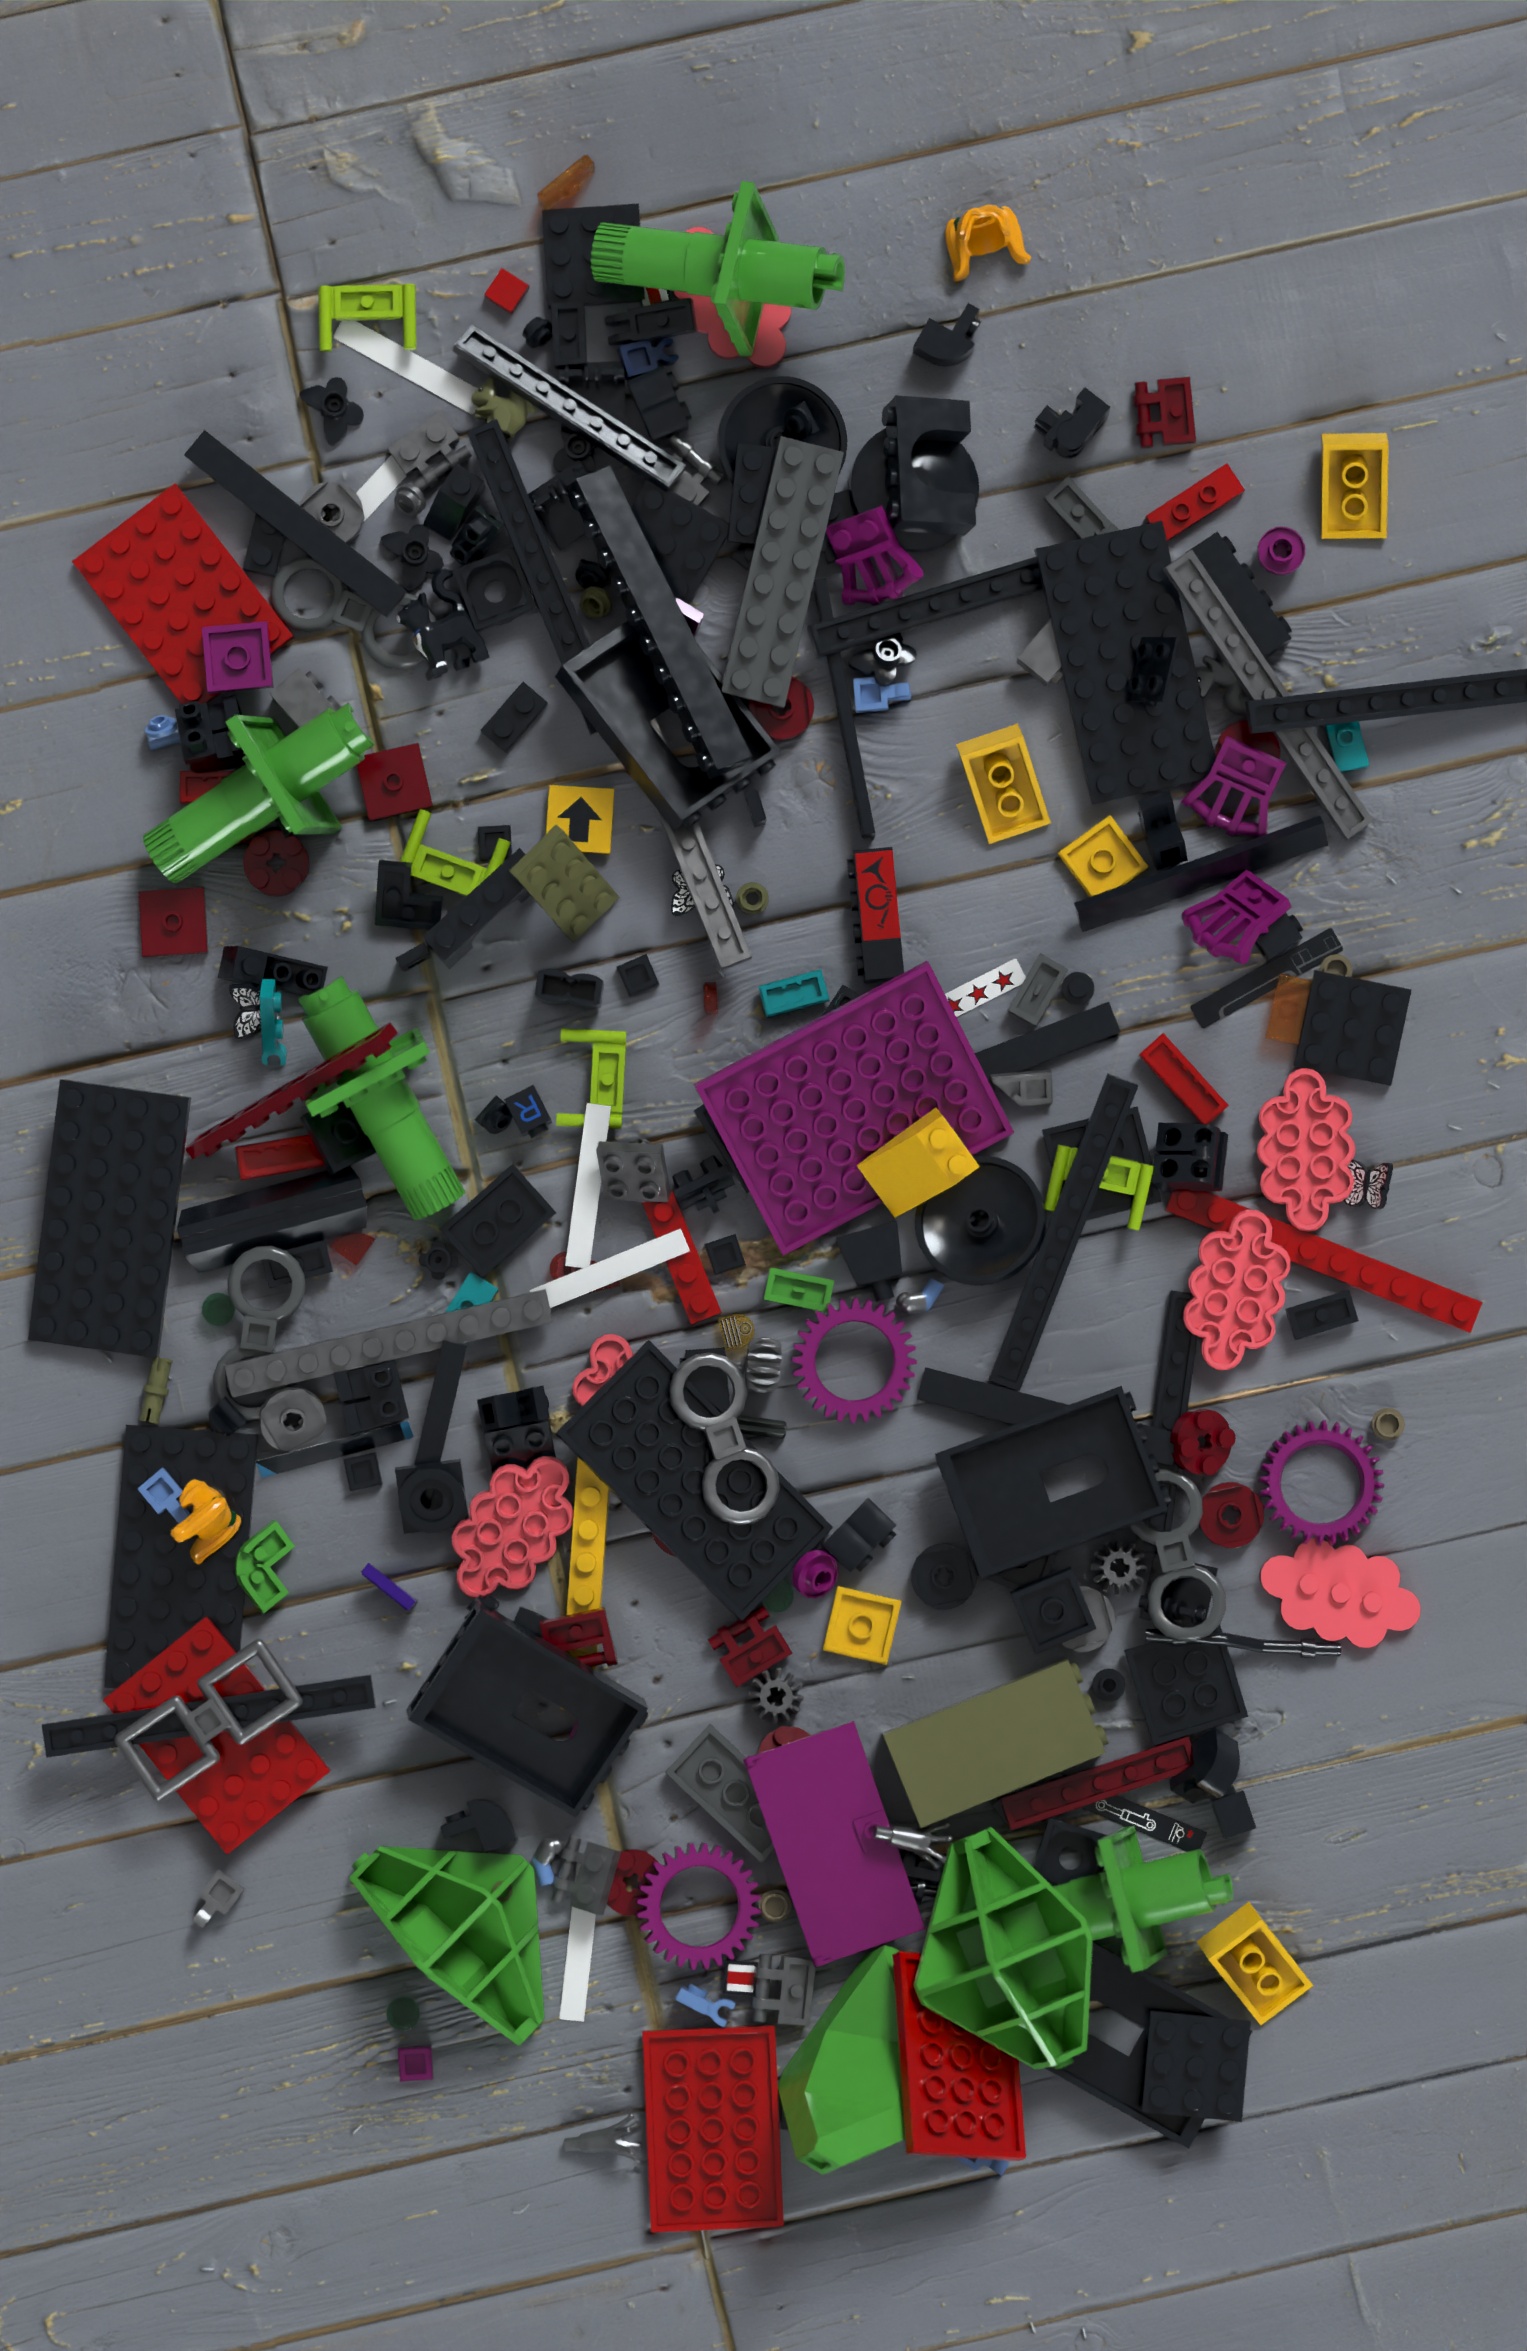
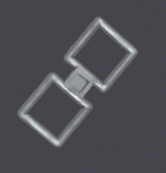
M256 1639L198 1679L197 1686L207 1701L192 1712L180 1696L174 1695L115 1736L114 1741L155 1801H162L219 1762L220 1754L210 1739L223 1730L227 1729L238 1745H244L302 1705L303 1699L263 1640ZM257 1655L286 1697V1700L243 1729L213 1685ZM172 1712H175L204 1756L160 1785L131 1743V1740Z

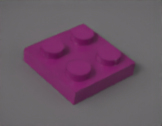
M267 621L202 627L208 694L274 688Z

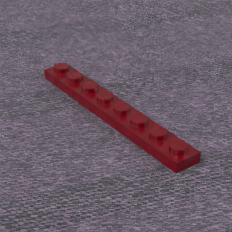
M389 1022L198 1135L185 1150L192 1160L203 1153L206 1157H209L223 1146L221 1144L223 1141L228 1139L232 1143L246 1133L245 1129L252 1125L256 1129L270 1119L269 1114L274 1111L278 1115L287 1111L294 1105L293 1100L300 1097L304 1101L318 1091L317 1086L324 1083L327 1087L343 1076L341 1072L347 1068L350 1072H353L367 1062L366 1057L371 1054L375 1058L384 1054L392 1047L389 1042L396 1036L397 1030Z

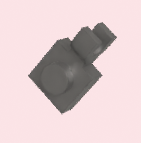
M218 1869L198 1895L206 1903L192 1921L203 1929L217 1910L226 1916L245 1888Z

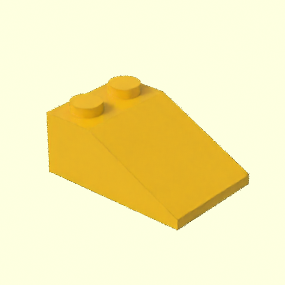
M1387 433L1321 434L1322 539L1387 538L1389 454Z
M1018 723L956 744L989 844L1051 824Z
M936 1107L856 1165L894 1218L953 1187L980 1167Z
M1247 1902L1196 1941L1208 1960L1260 2025H1263L1313 1987L1311 1981L1250 1902Z

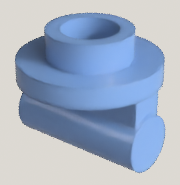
M159 715L152 718L145 727L151 750L181 742L178 725L174 718Z

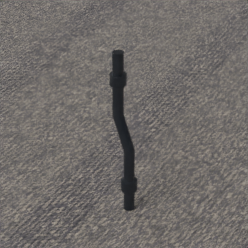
M1145 1629V1642L1171 1643L1172 1647H1185L1186 1644L1218 1645L1260 1653L1298 1654L1300 1658L1314 1659L1315 1655L1341 1656V1643L1315 1642V1639L1301 1638V1641L1263 1640L1230 1633L1212 1632L1210 1635L1197 1641H1178L1165 1636L1159 1629Z

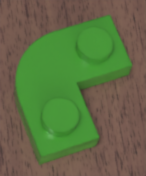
M272 1520L248 1539L238 1551L235 1560L237 1581L260 1613H265L289 1594L288 1590L271 1569V1566L291 1551L295 1545L275 1520Z

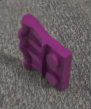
M882 505L826 527V534L838 558L835 562L842 567L843 590L841 596L843 604L854 605L856 602L871 603L875 606L884 603L887 598L897 599L902 597L903 591L912 582H918L923 577L921 567L899 544ZM888 553L903 568V574L898 577ZM874 556L886 582L885 586L881 587L868 557ZM855 563L868 590L857 589Z
M1226 736L1210 773L1181 799V802L1186 807L1190 806L1206 822L1205 825L1220 827L1226 830V834L1229 836L1249 835L1260 837L1268 834L1269 800L1286 762ZM1217 780L1222 782L1223 786L1211 809L1199 796ZM1231 787L1244 792L1232 819L1219 813ZM1252 796L1260 799L1259 823L1240 822Z
M1246 869L1216 896L1184 910L1181 919L1184 925L1190 928L1194 943L1201 947L1206 946L1208 953L1212 956L1234 958L1235 962L1246 964L1250 958L1251 948L1261 933H1268V927L1291 908V904L1287 897ZM1210 914H1213L1203 924L1201 923L1202 918ZM1236 916V918L1232 922H1230L1218 934L1213 936V934L1218 929H1220L1224 924H1226L1231 918ZM1246 929L1237 946L1229 944Z

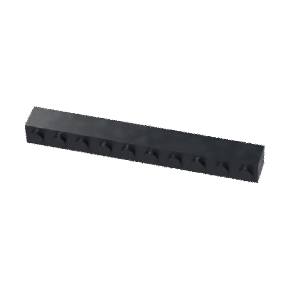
M611 466L577 478L569 489L571 506L580 513L584 532L588 539L593 540L598 550V561L604 569H607L612 579L611 586L613 592L617 597H621L626 608V618L631 626H635L640 636V647L645 655H649L654 665L655 678L659 684H663L668 694V704L671 710L678 714L683 724V735L689 743H692L697 753L696 760L699 768L706 772L709 780L743 767L752 757L750 750Z

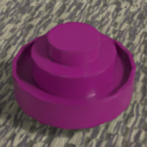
M1275 527L1268 530L1261 537L1257 546V557L1260 565L1267 572L1274 575H1288L1293 573L1302 564L1305 557V544L1302 537L1295 530L1288 527Z
M823 1550L808 1552L795 1565L792 1573V1583L795 1589L807 1598L816 1599L824 1596L837 1581L839 1574L838 1564L835 1558Z

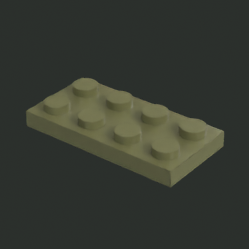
M555 825L510 870V873L573 943L620 898L558 825Z

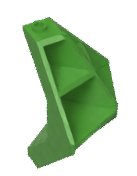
M992 1827L951 1843L913 1985L921 2005L1035 2070L1050 2066L1060 2069L1074 2062L1072 2057L1087 2051L1093 1937L1085 1918Z
M379 1846L370 1856L364 1852L353 1863L351 1867L355 1872L349 1879L414 1964L428 1978L518 2046L544 2021L535 1869L521 1854ZM499 1881H503V1882L492 1892L494 1885H495L497 1882H499ZM511 1885V1897L506 1901L497 1900L498 1896L503 1898L509 1894L508 1886Z
M884 1945L863 1956L784 2068L778 2084L795 2157L822 2175L905 2139L893 1954L899 1951L893 1947Z

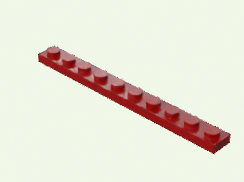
M1175 1189V1192L1171 1193L1165 1211L1213 1231L1228 1232L1232 1218L1238 1212L1249 1208L1207 1191ZM1267 1216L1272 1225L1271 1242L1282 1246L1288 1252L1291 1262L1464 1332L1471 1333L1483 1302L1309 1232L1298 1230L1294 1226Z

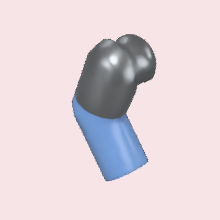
M930 1278L921 1293L909 1294L908 1292H902L899 1294L896 1300L897 1306L907 1314L928 1311L944 1285Z
M557 1837L542 1840L532 1857L540 1887L554 1882V1874L550 1864L555 1855L560 1854L563 1849V1844Z

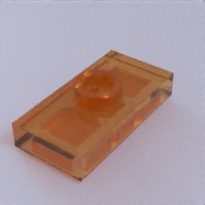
M588 155L582 156L537 193L538 203L544 210L550 209L563 197H566V199L571 198L581 189L580 183L595 172V165Z
M1284 974L1278 975L1265 1036L1266 1039L1298 1045L1311 980Z

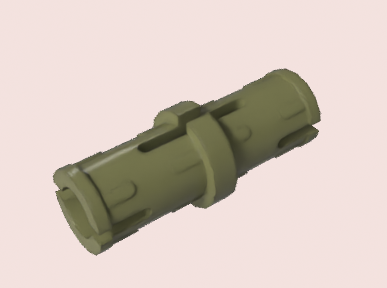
M160 1357L152 1358L147 1385L144 1384L142 1390L145 1391V1397L139 1417L140 1421L154 1424L160 1423L164 1396H168L169 1389H166L173 1360Z

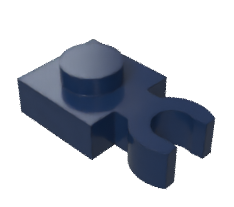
M665 338L656 347H652L650 340H642L619 346L617 352L621 365L624 367L626 380L633 379L658 368L657 363L666 366L673 365L679 358L678 354L667 356L663 352V348L672 346L674 343L673 339Z

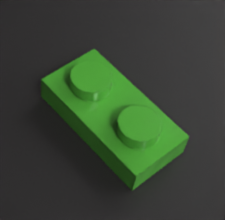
M770 1267L764 1300L827 1313L826 1304L830 1303L835 1280Z

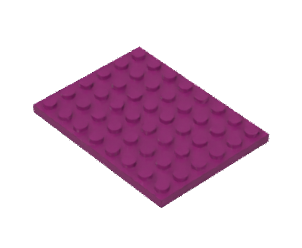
M928 961L919 964L693 1084L783 1256L882 1204L883 1201L856 1165L935 1107L944 1116L971 1155L1014 1133Z

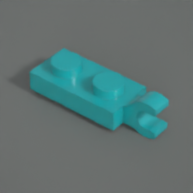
M262 979L259 997L263 1065H268L269 1056L275 1054L280 1057V1064L285 1065L287 1049L278 1041V1039H283L284 1023L283 1019H277V1012H282V992H276L275 979Z

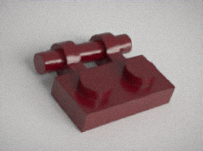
M1190 377L1158 379L1157 393H1148L1147 382H1137L1134 384L1135 395L1132 399L1133 407L1137 408L1138 424L1135 425L1136 436L1140 437L1141 448L1153 447L1152 435L1162 433L1163 446L1192 444L1196 442ZM1151 405H1159L1160 421L1151 422Z
M764 1605L753 1612L751 1611L743 1621L738 1620L728 1627L726 1625L717 1629V1634L707 1639L713 1650L718 1649L724 1644L729 1649L730 1653L719 1660L736 1688L792 1654L791 1649L776 1625L764 1631L759 1624L770 1617ZM751 1628L756 1637L739 1647L734 1638Z

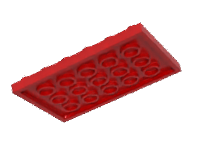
M176 483L72 561L181 704L197 701L199 704L207 702L208 704L221 694H208L202 627L267 621L271 655L294 638Z
M206 1616L104 1698L103 1701L113 1713L158 1707L174 1695L180 1696L184 1702L204 1700L206 1698L197 1686L198 1679L237 1652L209 1617ZM245 1663L213 1685L221 1697L266 1690ZM292 1721L273 1724L244 1745H238L228 1730L222 1731L211 1738L210 1741L220 1754L219 1762L176 1790V1792L223 1851L229 1854L322 1779L331 1769ZM191 1736L138 1744L167 1780L204 1756Z
M897 1952L893 1954L906 2154L1009 2161L1026 2159L1019 2060L921 2005L913 1985L922 1953Z
M775 2025L643 2030L651 2233L784 2227Z

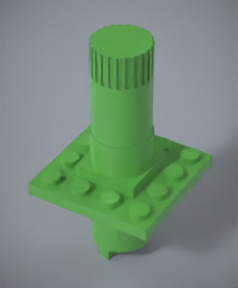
M741 181L739 193H734L732 199L734 215L732 223H728L726 226L725 235L703 232L689 233L602 222L595 232L591 251V269L595 281L687 292L690 295L711 297V302L714 303L718 316L721 317L724 328L728 331L731 342L734 343L739 356L752 357L764 304L817 310L822 303L825 289L843 291L845 263L842 256L833 253V255L827 254L824 247L778 242L779 236L755 183Z
M348 702L336 711L331 708L326 709L288 736L284 734L275 718L235 715L227 720L226 724L230 729L228 736L237 748L241 747L244 751L245 756L242 759L245 765L143 835L146 850L162 874L172 883L176 884L278 817H280L284 827L289 832L293 831L294 834L333 835L343 827L323 797L320 789L364 760L363 752L375 745L371 737H367L356 723L352 715L354 710Z
M343 976L334 979L332 983L324 988L298 999L306 1013L302 1021L324 1061L378 1030L358 990L350 991ZM417 1026L391 1040L389 1043L392 1047L381 1056L375 1058L371 1054L366 1057L367 1062L353 1072H350L347 1068L341 1072L343 1076L327 1087L324 1083L317 1086L318 1091L305 1100L312 1117L317 1114L325 1117L339 1108L337 1104L341 1101H344L347 1108L350 1107L362 1131L368 1136L413 1220L428 1217L454 1203L465 1194L462 1184L424 1117L420 1104L405 1078L404 1067L407 1066L409 1070L414 1069L426 1062L425 1056L430 1054L425 1039Z
M1135 1825L1121 1828L1098 1840L1099 1847L1095 1848L1096 1858L1099 1866H1104L1105 1871L1074 1879L1069 1883L1052 1886L1085 1918L1093 1940L1116 1935V1939L1123 1938L1124 1945L1121 1946L1122 1958L1126 1966L1130 1965L1132 1973L1145 1970L1168 1954L1160 1924L1214 1912L1216 1904L1221 1903L1223 1906L1231 1902L1234 1897L1230 1873L1212 1877L1207 1860L1200 1849L1144 1862Z

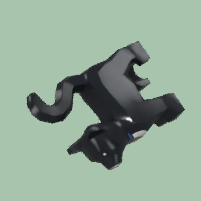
M449 569L438 570L433 575L431 585L433 592L440 600L453 605V612L441 620L431 622L425 593L419 594L417 600H410V603L406 604L396 615L397 622L412 632L416 649L428 663L427 681L439 678L442 674L448 672L444 651L450 649L454 651L456 660L453 666L456 671L468 668L470 657L474 663L490 658L482 637L475 630L471 617L466 612L464 600L460 594L444 587V582L453 576V572Z

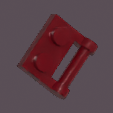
M605 1607L540 1621L543 1639L564 1652L602 1644L604 1651L575 1657L590 1667L607 1664L608 1667L618 1665Z

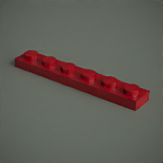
M1185 1736L1002 1797L1000 1801L1009 1829L1013 1830L1176 1776L1194 1764L1189 1737Z

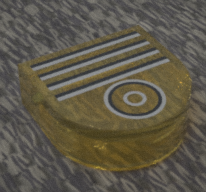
M734 1314L718 1318L726 1351L743 1347L753 1338L755 1332L754 1325L747 1316Z

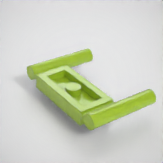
M415 284L318 286L320 352L332 351V319L336 321L395 320L403 317L404 350L417 349Z
M419 809L400 862L412 863L411 876L467 896L504 862L511 842L498 838L488 868L422 845L421 841L432 813Z
M561 1028V1041L593 1043L590 1104L611 1106L608 1129H622L627 1031ZM556 1114V1126L584 1127L585 1114Z
M1064 1145L1057 1146L1044 1203L1045 1209L1048 1211H1054L1063 1180L1067 1178L1078 1148ZM1111 1156L1099 1188L1134 1195L1127 1228L1140 1230L1154 1166Z

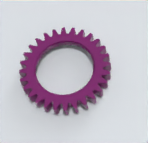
M853 1297L850 1307H847L843 1298L839 1299L838 1310H835L830 1303H827V1315L822 1314L819 1310H815L818 1321L816 1323L808 1319L804 1321L810 1331L798 1330L797 1332L805 1341L804 1343H793L792 1346L801 1352L800 1355L791 1357L792 1362L801 1364L800 1367L792 1370V1374L804 1377L796 1386L798 1389L809 1387L803 1395L804 1399L809 1400L816 1397L812 1405L815 1410L825 1404L824 1416L829 1417L836 1410V1420L839 1422L842 1421L846 1413H848L851 1423H855L858 1413L861 1414L865 1422H869V1411L871 1410L880 1418L882 1417L880 1406L883 1405L892 1411L893 1406L890 1399L894 1398L901 1402L903 1400L898 1389L910 1390L911 1388L904 1381V1378L915 1377V1373L907 1369V1366L917 1364V1360L908 1357L907 1354L916 1350V1347L904 1343L912 1335L910 1332L899 1333L905 1323L900 1320L892 1324L896 1314L891 1310L883 1316L884 1305L881 1303L873 1311L870 1299H866L862 1308H860L857 1297ZM846 1322H863L876 1327L888 1339L894 1356L892 1374L886 1385L873 1396L861 1400H847L832 1394L821 1383L815 1366L816 1351L822 1338L831 1329Z
M1326 1420L1320 1422L1318 1430L1315 1429L1312 1421H1308L1306 1432L1299 1425H1295V1437L1285 1431L1282 1434L1285 1444L1277 1440L1272 1443L1277 1453L1271 1451L1265 1453L1264 1456L1272 1464L1260 1465V1469L1268 1473V1476L1259 1477L1258 1483L1267 1485L1268 1488L1260 1491L1259 1496L1270 1497V1500L1263 1505L1264 1510L1275 1509V1512L1269 1519L1271 1522L1280 1518L1283 1520L1278 1529L1281 1532L1289 1526L1292 1527L1291 1539H1294L1301 1532L1303 1533V1544H1307L1311 1536H1314L1316 1546H1321L1324 1536H1326L1330 1546L1336 1544V1534H1338L1343 1542L1349 1540L1348 1530L1355 1535L1361 1532L1357 1522L1366 1527L1371 1523L1365 1513L1370 1515L1377 1514L1378 1510L1371 1503L1382 1502L1383 1497L1377 1495L1374 1491L1383 1489L1384 1484L1374 1479L1384 1473L1383 1470L1372 1469V1466L1380 1459L1379 1457H1367V1454L1373 1447L1372 1445L1364 1448L1360 1447L1363 1440L1362 1435L1354 1440L1350 1439L1352 1428L1349 1427L1343 1434H1340V1423L1338 1422L1334 1424L1331 1431H1328ZM1312 1445H1327L1342 1451L1351 1459L1359 1475L1360 1489L1354 1506L1340 1519L1328 1523H1314L1299 1517L1289 1508L1282 1494L1281 1477L1286 1463L1296 1452Z
M701 1842L698 1852L693 1843H687L686 1854H684L679 1846H675V1858H672L666 1852L662 1853L665 1864L661 1865L653 1861L651 1864L656 1870V1874L648 1872L643 1874L650 1881V1884L638 1885V1889L646 1893L645 1897L635 1898L636 1903L645 1906L644 1909L635 1912L636 1917L646 1918V1921L640 1924L638 1928L641 1931H651L644 1938L645 1942L657 1941L653 1948L656 1954L666 1949L663 1959L667 1962L676 1955V1966L681 1968L687 1959L691 1970L696 1969L699 1960L705 1970L709 1969L711 1958L716 1965L721 1966L722 1954L733 1960L732 1947H736L741 1951L745 1949L740 1941L741 1938L752 1940L753 1936L746 1930L747 1927H758L759 1925L750 1919L751 1915L761 1914L760 1909L752 1906V1903L761 1900V1896L750 1894V1891L756 1888L758 1883L756 1881L746 1882L752 1871L745 1869L739 1872L744 1861L738 1858L731 1863L733 1853L729 1850L720 1857L721 1847L718 1845H714L709 1853L708 1844L705 1842ZM691 1867H708L719 1871L732 1883L738 1897V1914L733 1927L721 1940L707 1946H690L678 1941L667 1931L661 1918L660 1901L666 1885L676 1874Z

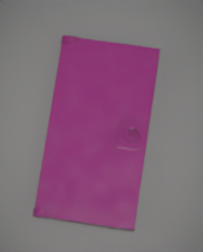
M854 1721L762 1753L747 1756L743 1759L811 1953L814 1967H820L834 1960L925 1929L898 1848L889 1845L887 1841L874 1839L872 1836L875 1825L890 1828Z

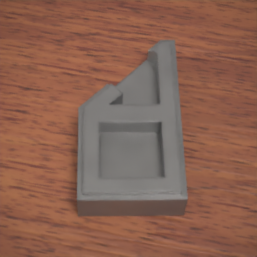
M1050 1069L990 1074V1080L1020 1106L1053 1104L1052 1072Z

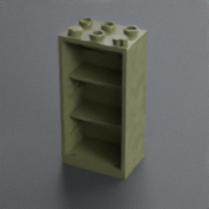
M1067 1659L1060 1660L882 1733L920 1828L1106 1753L1103 1746L1109 1743L1100 1724L1095 1726L1091 1715L1096 1713L1089 1694L1082 1695L1078 1684L1084 1681L1077 1664H1070Z

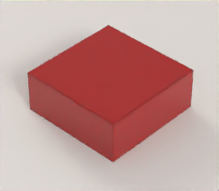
M501 268L485 292L484 297L512 315L529 290V285Z

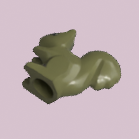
M489 377L487 382L478 388L471 397L472 403L478 407L475 409V419L487 420V423L497 419L506 442L514 439L515 433L525 425L528 413L534 414L538 410L536 406L510 390L508 398L496 396L495 383L492 377Z

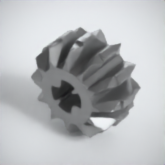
M761 1337L752 1338L748 1343L745 1366L747 1390L766 1393L774 1392L778 1388L782 1360V1345L779 1340Z
M1117 1540L1116 1552H1114L1112 1546L1106 1542L1104 1549L1108 1553L1107 1556L1098 1551L1094 1553L1097 1559L1103 1561L1102 1565L1091 1564V1570H1102L1103 1573L1094 1577V1582L1098 1583L1104 1579L1107 1580L1102 1591L1107 1593L1112 1584H1115V1595L1121 1596L1122 1584L1125 1585L1129 1593L1134 1592V1587L1130 1583L1131 1580L1138 1584H1143L1144 1580L1135 1575L1136 1571L1146 1572L1147 1566H1136V1562L1142 1560L1145 1556L1143 1553H1138L1134 1557L1131 1556L1135 1550V1544L1130 1543L1126 1551L1123 1552V1541ZM1121 1558L1122 1564L1128 1567L1127 1572H1122L1123 1576L1119 1578L1116 1577L1115 1571L1110 1570L1111 1563L1116 1564L1115 1559Z
M776 1668V1679L771 1680L769 1672L765 1670L762 1673L767 1683L763 1684L756 1678L752 1681L755 1686L761 1688V1692L749 1691V1697H760V1701L753 1703L750 1707L752 1710H756L761 1706L765 1708L759 1715L760 1720H764L768 1712H772V1724H777V1713H782L784 1721L789 1722L790 1716L786 1711L788 1708L796 1714L800 1712L797 1706L791 1704L792 1700L804 1701L803 1695H793L792 1692L802 1688V1683L798 1682L790 1687L788 1683L794 1677L792 1672H789L783 1681L780 1680L781 1668ZM772 1687H778V1691L781 1688L785 1691L786 1695L782 1697L783 1703L776 1706L775 1701L771 1704L767 1700V1697L771 1695L770 1689Z

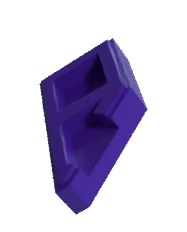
M370 1563L361 1571L365 1578L405 1610H411L417 1603L414 1597Z

